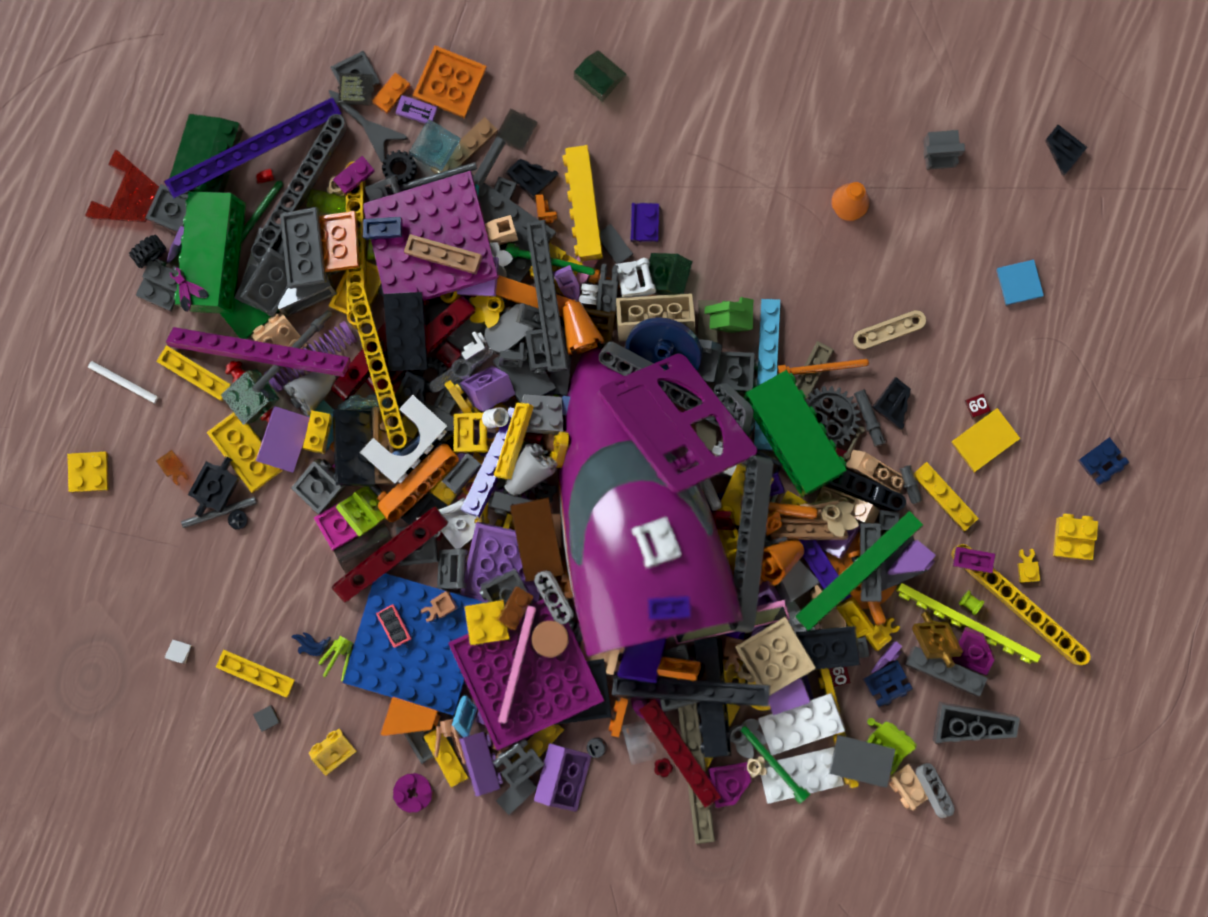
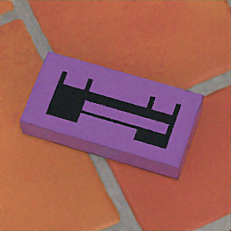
M401 95L396 115L432 126L438 108L437 106Z

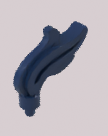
M303 632V635L295 634L291 637L302 645L298 648L299 654L306 652L312 656L321 655L331 640V637H328L326 640L323 639L320 643H316L313 637L306 632Z

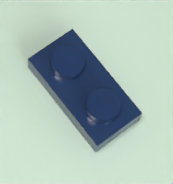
M401 217L363 219V238L365 240L401 238L403 219Z

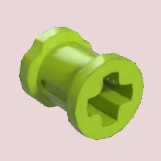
M968 590L958 604L960 606L964 605L972 611L973 615H976L983 606L984 601L978 600Z

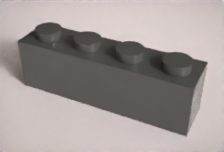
M916 646L911 648L904 664L974 696L981 695L987 681L986 677L956 664L951 668H947L942 658L926 659L922 649Z

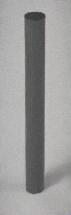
M254 496L225 506L222 513L213 510L204 513L202 518L195 516L181 521L183 528L257 504Z

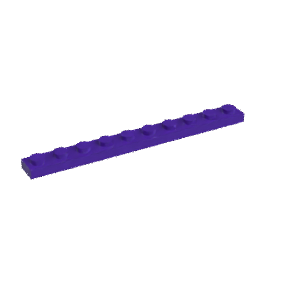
M333 97L165 180L164 183L173 199L326 123L330 116L334 114L341 115V112Z

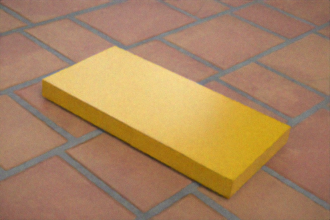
M238 410L206 432L224 457L227 456L233 460L230 465L251 493H254L284 471L283 469L256 461L262 441Z

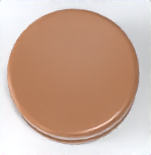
M556 621L542 622L533 631V647L542 656H558L568 645V633L564 626Z

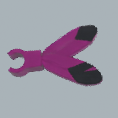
M176 268L179 272L178 276L175 277L173 273H170V277L178 283L181 307L184 311L188 312L191 308L190 293L200 298H207L208 293L204 288L188 282L184 277L183 271Z

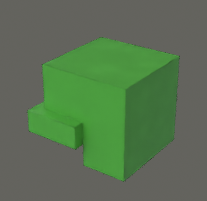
M740 297L738 302L722 301L719 304L705 306V314L710 315L709 329L729 333L753 330L754 299Z

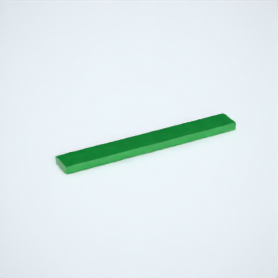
M909 511L802 609L795 618L810 631L923 527V524Z

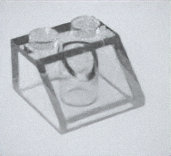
M645 720L622 725L631 765L654 759L653 754L657 752L654 742L650 743L648 735H651L652 732L648 723L645 724Z

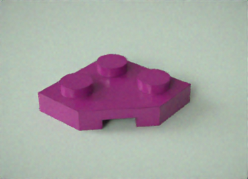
M965 627L958 641L963 653L960 657L951 658L956 664L987 675L995 659L992 649L983 633Z
M748 762L709 768L710 779L722 796L715 801L716 808L737 803L751 782L750 773L747 769Z

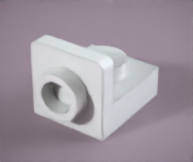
M472 332L477 341L476 344L471 342L463 347L465 351L461 354L465 360L486 347L484 345L486 340L481 332Z

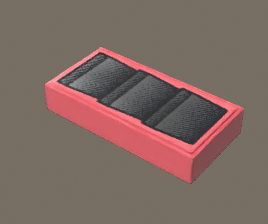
M394 604L376 613L394 648L412 639Z

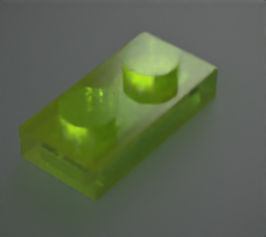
M311 189L307 208L317 207L319 211L329 214L343 213L346 211V197Z

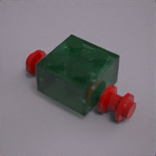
M231 361L227 364L225 373L227 375L231 374L234 377L233 384L221 394L222 398L243 425L254 423L259 418L262 421L269 422L273 410L271 407L280 398L268 383L258 393L253 391L252 387L263 377L258 369L243 371L241 369V361Z

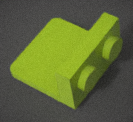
M884 722L871 733L866 741L895 749L891 775L896 771L903 758L917 746L911 737L903 734L894 724Z

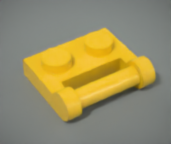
M483 413L454 414L455 453H487L489 451L487 427L482 421ZM474 420L480 421V445H474Z

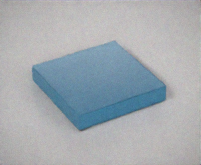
M1034 260L996 269L1006 305L1044 296Z

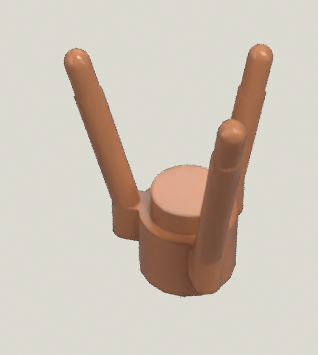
M454 719L440 721V726L436 727L437 737L434 756L438 757L441 733H443L444 737L452 736L456 755L461 757L463 764H466L458 731L452 726Z

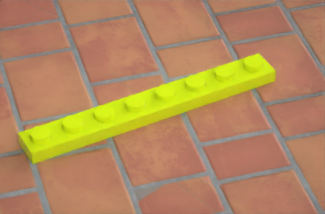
M900 583L896 589L900 593L899 597L907 601L910 599L916 601L918 607L924 610L927 608L933 610L935 616L942 619L944 617L950 619V623L959 628L964 626L983 633L989 644L1002 646V650L1008 654L1013 655L1016 653L1021 656L1020 660L1028 664L1038 662L1041 656L903 583Z

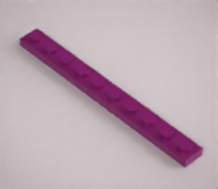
M176 327L172 328L166 340L169 347L341 377L345 376L351 363L350 358L346 356Z

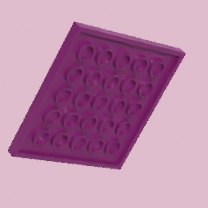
M471 171L363 203L366 219L401 217L403 219L401 238L371 239L384 294L423 292V300H427L499 278ZM409 235H415L481 254L483 257L477 274L406 255L404 249Z
M556 594L549 596L551 602L556 603L558 601ZM544 599L529 605L535 607L536 612L506 723L498 721L527 610L515 630L508 628L509 639L470 645L469 634H466L448 643L496 750L604 701L568 622L561 624L568 633V645L560 655L545 657L534 649L532 634L535 628L542 622L555 621ZM557 605L554 608L557 609L561 607V605ZM562 611L559 615L560 618H565V614Z

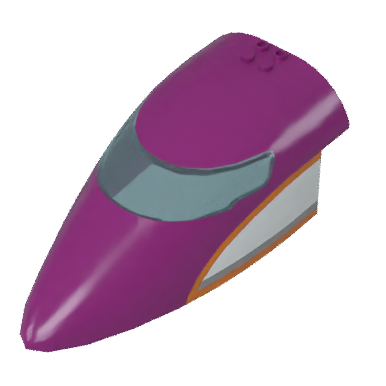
M600 345L581 355L570 381L567 395L570 397L566 416L563 417V432H568L569 441L563 466L558 469L559 507L565 558L587 657L700 629L743 621L730 565L701 484L698 483L682 492L674 493L662 479L657 477L655 469L598 395V390L602 385L624 377L599 361V354L603 348ZM624 383L617 385L620 390L626 388ZM682 446L665 454L664 457L671 463L685 456L686 451ZM690 466V467H688V468H686V469H684V470H682V471H680V472H677V473L680 474V473H682V472H684V471H686V470L692 468L693 466ZM667 518L681 556L647 568L645 565L646 559L632 529ZM644 533L653 557H658L650 533ZM689 596L690 617L649 620L648 599Z

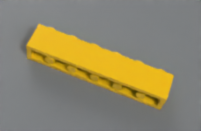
M588 145L565 148L566 155H563L564 166L568 167L565 179L566 184H570V191H567L568 201L572 202L573 206L569 211L571 220L575 222V227H572L573 238H577V245H574L575 256H579L581 262L603 259Z

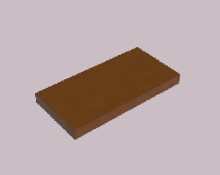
M549 498L510 505L525 582L535 580L536 575L542 571H549L553 576L564 575Z

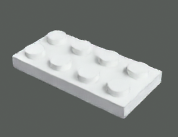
M830 693L812 699L810 703L774 716L771 713L759 717L758 720L771 755L845 731L833 694Z
M834 747L777 760L798 786L806 788L810 793L843 786L842 777L829 774ZM764 763L767 774L760 776L767 803L795 797L792 789L771 765Z

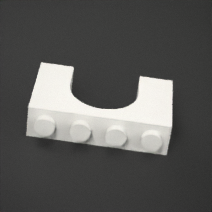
M414 395L399 410L418 428L420 434L418 447L408 455L397 456L387 451L373 438L360 452L394 484L397 481L401 483L408 476L405 472L410 467L414 469L421 461L419 457L424 452L427 455L434 447L432 442L436 438L440 440L447 433L444 430L447 425Z

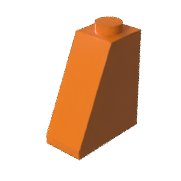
M392 697L380 735L386 736L432 730L434 726H438L441 716L438 715V710Z

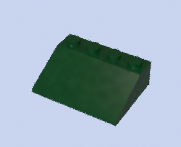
M189 114L169 178L239 144L243 133L241 124L219 117ZM231 170L191 191L224 193Z

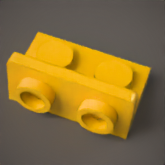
M339 728L336 731L330 732L321 743L315 744L311 748L309 755L311 760L326 776L357 751Z

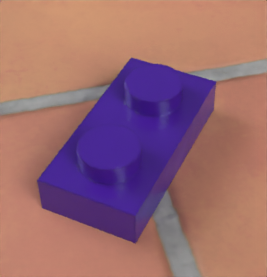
M689 596L648 599L649 620L690 617Z

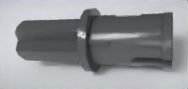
M904 466V468H900L905 483L903 486L907 489L910 502L912 504L922 501L917 486L919 482L915 480L912 466Z

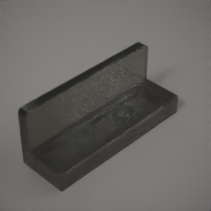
M381 523L362 536H358L335 549L334 553L339 564L347 574L391 540L392 536L385 523Z

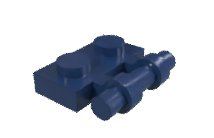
M1110 437L1078 460L1089 476L1094 472L1099 475L1094 480L1098 486L1103 482L1107 483L1111 480V476L1117 472L1120 473L1129 464L1126 457L1120 461L1116 458L1121 451ZM1110 462L1112 467L1105 471L1102 466Z
M898 660L863 678L872 696L880 693L881 698L875 701L878 708L883 705L888 706L894 699L900 696L904 697L907 695V692L913 690L910 683L902 685L901 680L907 678ZM895 685L896 690L887 694L885 689Z

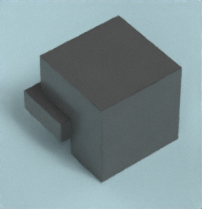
M958 130L928 132L923 140L926 170L955 168L959 164L958 156H962L965 152V144H960Z

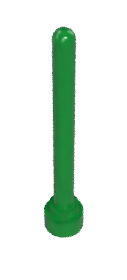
M278 180L244 226L242 242L282 188V181Z
M508 242L506 251L512 257L517 258L518 256L531 260L529 251L519 249L516 244ZM550 257L551 265L564 268L571 265L573 271L587 275L595 274L594 268Z
M746 726L741 728L744 736L792 789L795 796L794 799L800 804L808 798L811 793L806 788L798 786Z

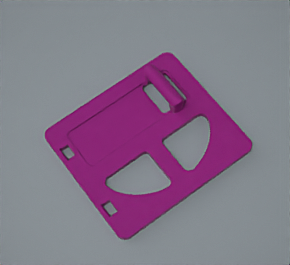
M682 354L673 355L602 385L598 390L599 397L655 469L657 477L662 479L674 493L682 492L748 460L751 456H755L757 453V448L689 360ZM667 364L670 369L664 371L662 366ZM657 381H669L681 385L698 396L703 404L685 412H680ZM624 383L626 388L620 390L617 385ZM709 416L717 419L723 435V450L720 456H714L692 429V424ZM682 446L687 447L689 451L685 456L671 463L664 457L665 454ZM696 461L699 463V465L692 467L680 474L677 473L694 465Z

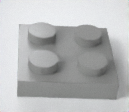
M523 395L522 403L534 406L526 430L527 433L558 435L559 432H563L562 397Z

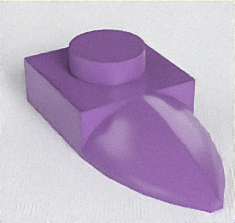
M180 226L172 243L167 263L172 261L182 249L181 236L184 233V227Z
M571 265L553 272V276L564 296L571 300L575 299L578 302L580 287Z
M896 641L893 642L876 663L871 673L880 670L891 660L895 661L901 654L900 648L902 646Z

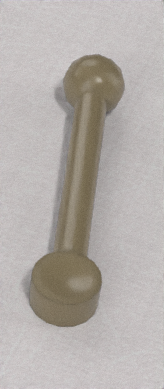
M859 426L856 429L857 434L847 453L843 455L844 460L850 459V454L860 434H863L864 427Z

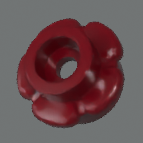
M667 758L658 759L654 763V772L661 777L669 776V773L673 770V765L670 764V760Z

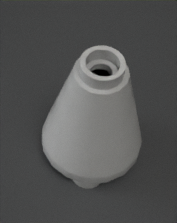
M311 372L287 383L284 389L292 396V399H290L291 403L297 409L301 407L303 413L309 416L311 410H316L339 376Z
M536 443L533 446L527 444L516 462L511 480L507 479L505 489L511 495L516 497L518 494H522L556 471L555 467L558 464L553 458L543 454L544 450L540 445Z

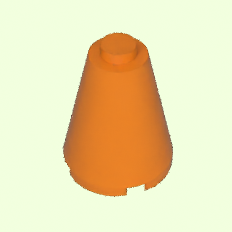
M852 182L840 186L832 196V208L839 218L846 221H854L865 215L869 208V196L863 184Z
M575 299L567 301L565 303L566 306L562 309L568 355H573L572 351H577V354L592 350L598 347V342L603 344L605 341L581 302H576Z
M788 540L764 547L760 579L764 582H771V585L780 583L804 555L803 544L798 540Z

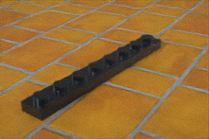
M614 676L612 695L614 697L769 707L770 685L657 678V682L653 683Z

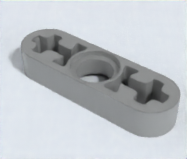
M549 571L538 573L535 577V584L554 620L560 624L571 621L573 617L572 609L553 574ZM543 577H548L546 583L542 584L541 580ZM553 586L552 589L545 591L548 587ZM551 592H555L558 595L556 603L551 602L549 599ZM561 603L563 605L557 609L554 608L555 606L560 605ZM561 611L567 613L565 618H560Z
M926 763L919 766L916 770V775L937 816L946 818L953 815L954 805L933 765ZM933 786L936 787L938 795L934 794Z

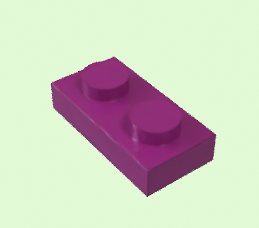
M361 156L337 175L333 181L347 195L371 176L375 170Z
M955 547L952 567L992 573L995 554Z

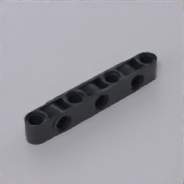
M848 470L842 476L827 484L832 488L892 512H898L906 505V498L902 494ZM857 483L864 484V492L857 491ZM893 498L900 500V507L896 508L892 505Z

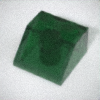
M599 50L586 57L574 71V79L601 102L626 76L622 69Z
M651 253L649 270L652 283L656 287V293L661 295L684 294L693 261L679 254Z

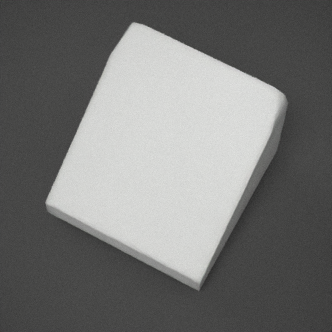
M172 640L165 658L186 664L192 645Z

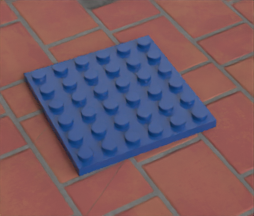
M384 573L372 583L343 683L455 715L465 679L448 643L468 634L464 606L486 602L449 592L458 608L443 618H439L437 614L434 621L427 622L426 619L430 617L431 613L429 611L421 613V610L425 607H432L433 605L430 601L445 592V590ZM392 604L395 605L412 638L396 648L391 644L376 613Z

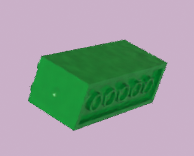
M188 192V197L185 201L186 216L183 219L184 233L181 236L182 249L179 255V269L183 271L184 277L188 282L204 288L208 293L207 298H200L190 293L191 308L189 311L233 314L246 203L232 193ZM177 283L174 300L175 304L181 307L179 285Z
M785 370L746 392L744 399L752 406L753 418L800 497L804 498L842 476L846 471L845 467L847 464L842 456L839 457L835 451L837 448L831 439L828 440L825 435L827 431L824 425L816 420L815 417L817 415L813 407L807 405L805 401L807 400L806 395L802 390H798L795 385L797 381L792 373L789 374Z

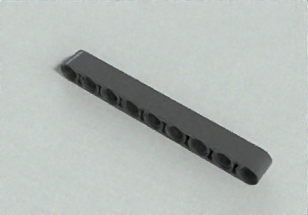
M334 114L329 117L253 244L251 253L258 263L263 258V256H257L258 251H267L268 248L276 251L280 244L282 229L281 224L276 223L277 219L280 218V214L301 209L345 135L347 126L341 115ZM335 123L342 124L339 128H333ZM327 138L332 139V142L329 144L323 143ZM317 154L323 155L319 160L314 159ZM308 170H313V173L310 176H306L305 172ZM298 186H304L302 191H295ZM288 202H294V205L291 208H287L286 204ZM269 234H275L272 240H267L266 238Z
M614 342L606 343L599 354V361L603 365L623 376L654 364ZM657 381L669 399L679 406L689 410L703 404L698 396L685 387L669 381ZM712 416L705 418L720 427L716 418ZM752 418V423L748 437L751 436V433L755 425L754 418Z
M751 456L747 461L733 578L743 621L730 623L729 628L733 631L751 632L755 626L773 472L772 460L758 456Z

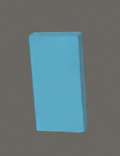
M467 695L460 698L452 726L463 738L469 736L477 711V706Z

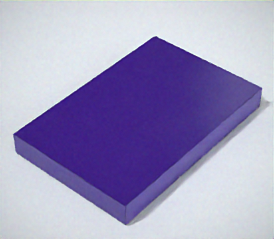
M668 637L625 647L618 670V677L656 683L658 678L657 669L663 657Z

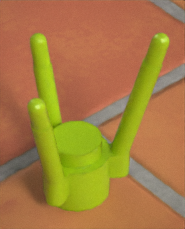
M339 636L338 640L335 639L333 645L318 663L322 665L333 650L336 651L323 677L328 675L339 654L345 656L347 653L341 678L343 682L352 653L353 642Z

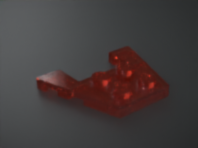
M115 150L108 165L124 172L125 176L110 208L91 201L85 217L89 219L146 223L147 219L145 217L159 186L118 150Z

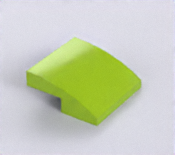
M364 486L355 491L352 496L336 506V509L359 537L386 519L378 509L380 501L377 500V495L369 486Z

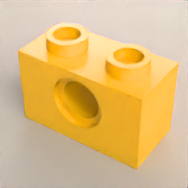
M311 410L303 444L305 450L325 454L333 421L331 414Z

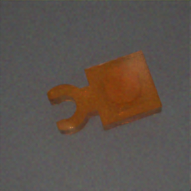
M173 450L156 460L167 477L173 475V482L176 485H180L178 482L179 476H183L185 480L189 479L186 473L180 471L184 465Z

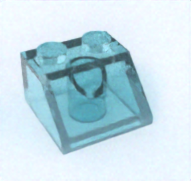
M428 119L409 153L423 164L442 171L461 138Z

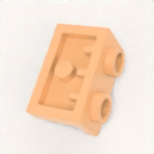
M909 764L889 776L891 780L889 785L895 793L899 792L902 797L900 801L906 809L910 808V810L914 811L917 806L928 799L918 777Z

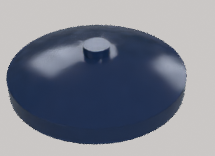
M650 318L638 323L630 331L625 345L626 349L652 363H657L676 354H682L697 371L702 359L701 344L693 331L684 324L669 318ZM667 364L662 366L665 370L670 369Z

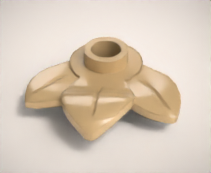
M842 501L836 505H827L823 508L821 516L828 523V530L834 536L843 538L845 530H853L858 527V522L850 514L854 508L853 504ZM828 513H833L834 517H830Z

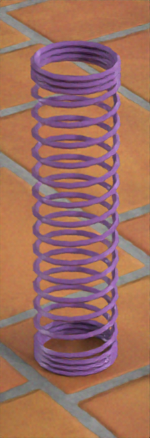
M345 321L339 324L345 337L337 327H334L339 339L329 330L335 344L324 333L330 348L319 337L326 353H328L327 347L332 354L336 355L332 345L338 352H341L336 340L344 349H346L342 338L350 346V340L353 344L354 342L356 343L357 339ZM314 340V344L317 347L318 351H322L323 353H325V351L316 342V340ZM309 343L308 345L311 351H316L313 348V346ZM286 367L290 377L283 368L280 369L285 380L278 372L275 374L280 384L275 377L269 381L276 392L284 389L281 380L285 384L289 383L286 376L290 381L294 380L292 374L299 378L295 368H293L294 373L290 367ZM297 369L301 375H305L303 370Z

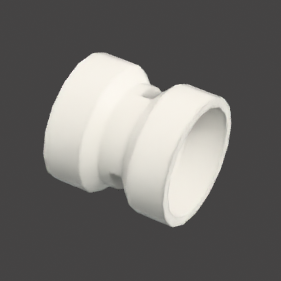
M581 283L582 295L579 297V302L597 305L598 285Z
M501 407L489 409L483 413L482 421L487 428L503 427L508 423L509 415Z

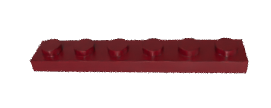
M654 699L640 708L639 712L703 806L706 808L722 797L668 716L663 712L657 700Z

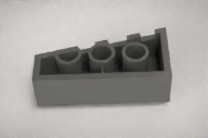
M939 702L932 740L935 743L964 740L1017 737L1020 718L1014 714Z

